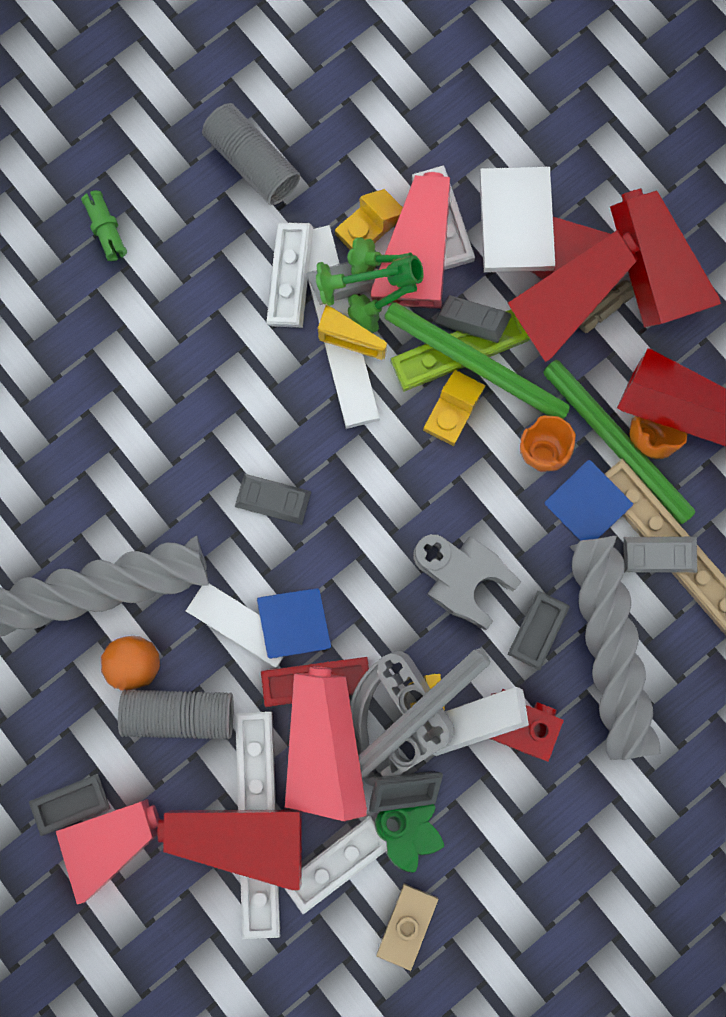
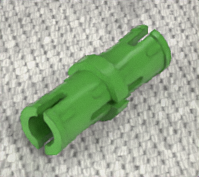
M97 190L91 191L93 200H90L88 194H85L81 201L91 219L92 224L90 228L93 234L98 236L107 260H118L115 250L123 258L127 254V249L124 247L116 229L118 227L117 220L114 216L110 215L102 192Z

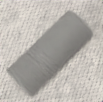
M223 104L206 119L202 129L203 136L269 205H276L282 202L294 191L299 183L300 173L270 144L266 137L250 123L234 104Z
M123 690L118 707L119 734L121 737H188L189 739L197 737L198 739L227 738L229 740L233 730V694L231 692L228 694L227 692L196 693L194 691L192 693L189 691L187 693L185 691L183 693L182 691Z

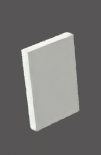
M550 167L480 169L484 272L553 271L555 268Z

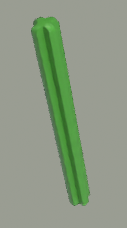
M393 302L389 306L384 318L390 323L548 416H558L562 419L568 414L569 404L397 302Z
M559 360L551 362L543 371L546 378L615 454L629 465L678 523L683 524L693 517L695 509L646 455L634 446L631 439Z

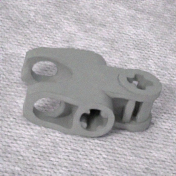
M430 534L418 542L413 552L415 565L436 581L427 596L453 616L465 619L484 630L489 628L493 620L476 605L474 590L477 584L484 580H492L513 592L521 583L519 578L507 568L497 554L471 537H468L462 547L458 549L445 538ZM433 546L439 549L437 556L440 558V561L434 558L431 562H428L425 559L427 552L423 548L425 547L430 550Z

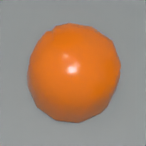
M540 416L530 428L524 430L521 437L520 454L526 464L540 472L559 470L568 463L573 455L576 434L570 423L558 416Z
M634 416L631 420V441L647 457L653 459L667 458L687 443L688 433Z
M140 636L118 638L109 643L101 655V673L107 684L120 691L135 690L149 685L160 668L157 649L152 642Z

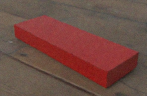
M368 657L261 671L265 707L292 704L294 674L309 673V668L313 666L332 668V675L345 676L349 696H352L358 683L369 669Z

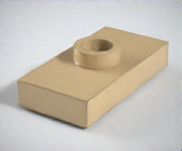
M404 883L376 956L411 971L437 905L438 897Z

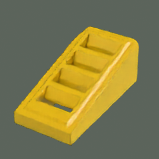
M328 305L325 306L318 326L320 341L380 360L385 359L387 342Z

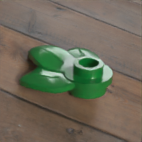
M434 804L380 811L376 816L375 830L378 836L386 842L389 859L394 865L405 872H416L418 855H429L444 847L440 834L428 822L435 811ZM388 819H393L398 823L397 831L388 829Z

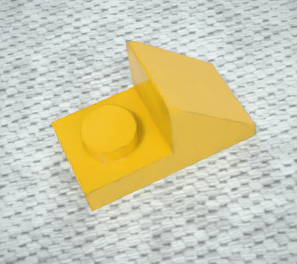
M385 189L362 195L360 197V208L335 229V235L349 250L353 249V241L357 237L372 239L376 243L397 224L403 207Z
M454 370L443 387L440 398L423 431L454 446L486 385Z

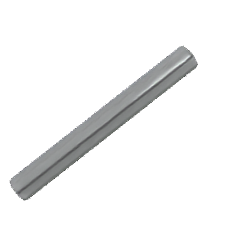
M481 649L473 650L358 755L362 779L368 776L490 665V659Z

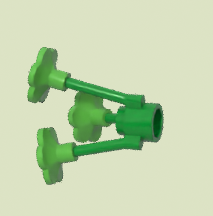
M357 237L353 241V249L348 252L347 256L348 263L352 266V275L345 276L343 273L331 275L329 265L318 262L316 284L320 291L322 303L328 306L334 304L335 289L345 288L346 284L387 277L392 286L396 285L400 289L379 301H370L364 294L361 296L353 294L349 297L350 307L348 308V315L350 319L371 333H374L379 329L378 320L382 307L405 294L416 292V284L423 281L424 271L420 259L411 252L401 255H382L380 252H375V243L372 239ZM381 263H391L386 269L374 271V268L381 265Z

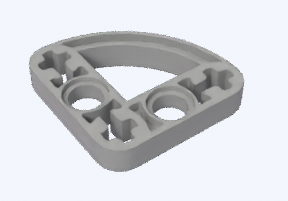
M402 651L389 653L374 663L364 674L354 691L350 706L358 755L370 745L367 733L368 710L372 696L381 681L402 715L411 708L407 702V695L411 690H416L423 696L431 690L413 660ZM400 662L403 668L399 671V674L392 675L389 672L392 663ZM411 678L414 683L407 685L400 691L398 686ZM441 708L406 740L414 746L415 756L413 759L406 760L402 758L397 748L388 756L392 764L383 769L381 773L374 774L371 772L363 778L365 783L374 786L375 778L400 775L446 746L453 738L454 727L444 709ZM432 726H440L443 732L439 737L431 738L428 732L432 729Z

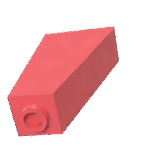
M427 172L423 176L415 175L385 255H401L411 252L420 259L423 266L424 277L421 283L416 284L417 291L405 294L393 301L402 306L442 307L451 187L450 177H444L441 173ZM381 263L379 270L386 269L391 263ZM387 277L376 278L371 289L372 301H379L400 288L396 285L392 286Z
M313 666L309 668V673L294 674L285 807L340 821L365 817L367 807L346 677L332 675V668Z

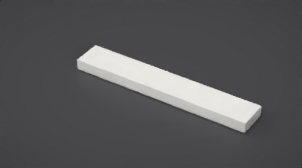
M330 225L313 229L309 272L317 270L318 262L328 264L329 267L340 264ZM309 282L318 321L320 323L324 308L327 304H319L317 297L313 291V288ZM348 297L334 301V304L330 305V307L350 319L348 315V308L350 307ZM324 342L346 429L380 421L363 354Z
M272 712L236 713L238 810H276ZM240 875L242 939L280 937L279 886Z

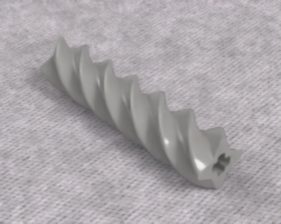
M198 536L191 538L185 546L168 542L156 547L150 555L139 551H131L122 555L115 564L105 560H95L88 563L80 573L63 568L51 573L44 582L26 577L17 581L9 591L0 588V637L6 636L16 629L26 630L42 627L51 620H71L83 615L87 611L104 612L111 610L122 602L140 603L154 597L157 593L176 594L186 590L192 584L200 586L209 585L206 560L202 553Z
M617 536L582 540L578 544L570 546V548L574 552L572 558L573 575L581 587L578 601L579 608L583 617L588 622L585 634L586 645L595 658L592 669L593 681L596 688L602 694L599 705L600 717L603 724L610 731L606 742L607 754L610 760H627L660 754V742L656 732L650 726L653 718V706L649 696L643 690L646 680L645 667L640 657L635 653L639 642L638 631L634 623L628 618L632 600L628 589L621 582L625 564L623 557L613 546Z

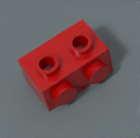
M536 702L534 708L526 705L529 726L489 738L549 762L564 720L555 717L556 709Z

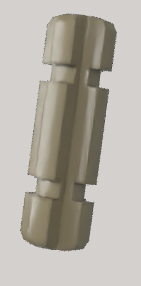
M623 280L615 286L614 291L611 290L581 324L579 327L581 331L588 333L596 327L598 322L601 323L619 309L623 303L628 302L634 297L635 294L630 281Z

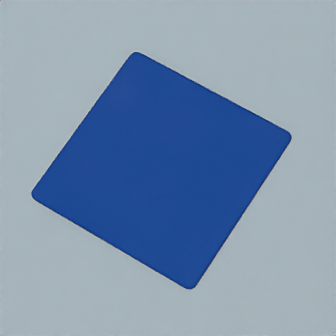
M591 460L586 461L545 501V505L580 541L598 539L633 506V503Z
M318 588L257 598L266 652L269 659L331 648L321 594Z

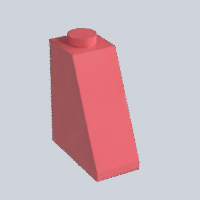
M148 799L56 831L77 905L93 897L157 836L160 818L154 805L149 806Z

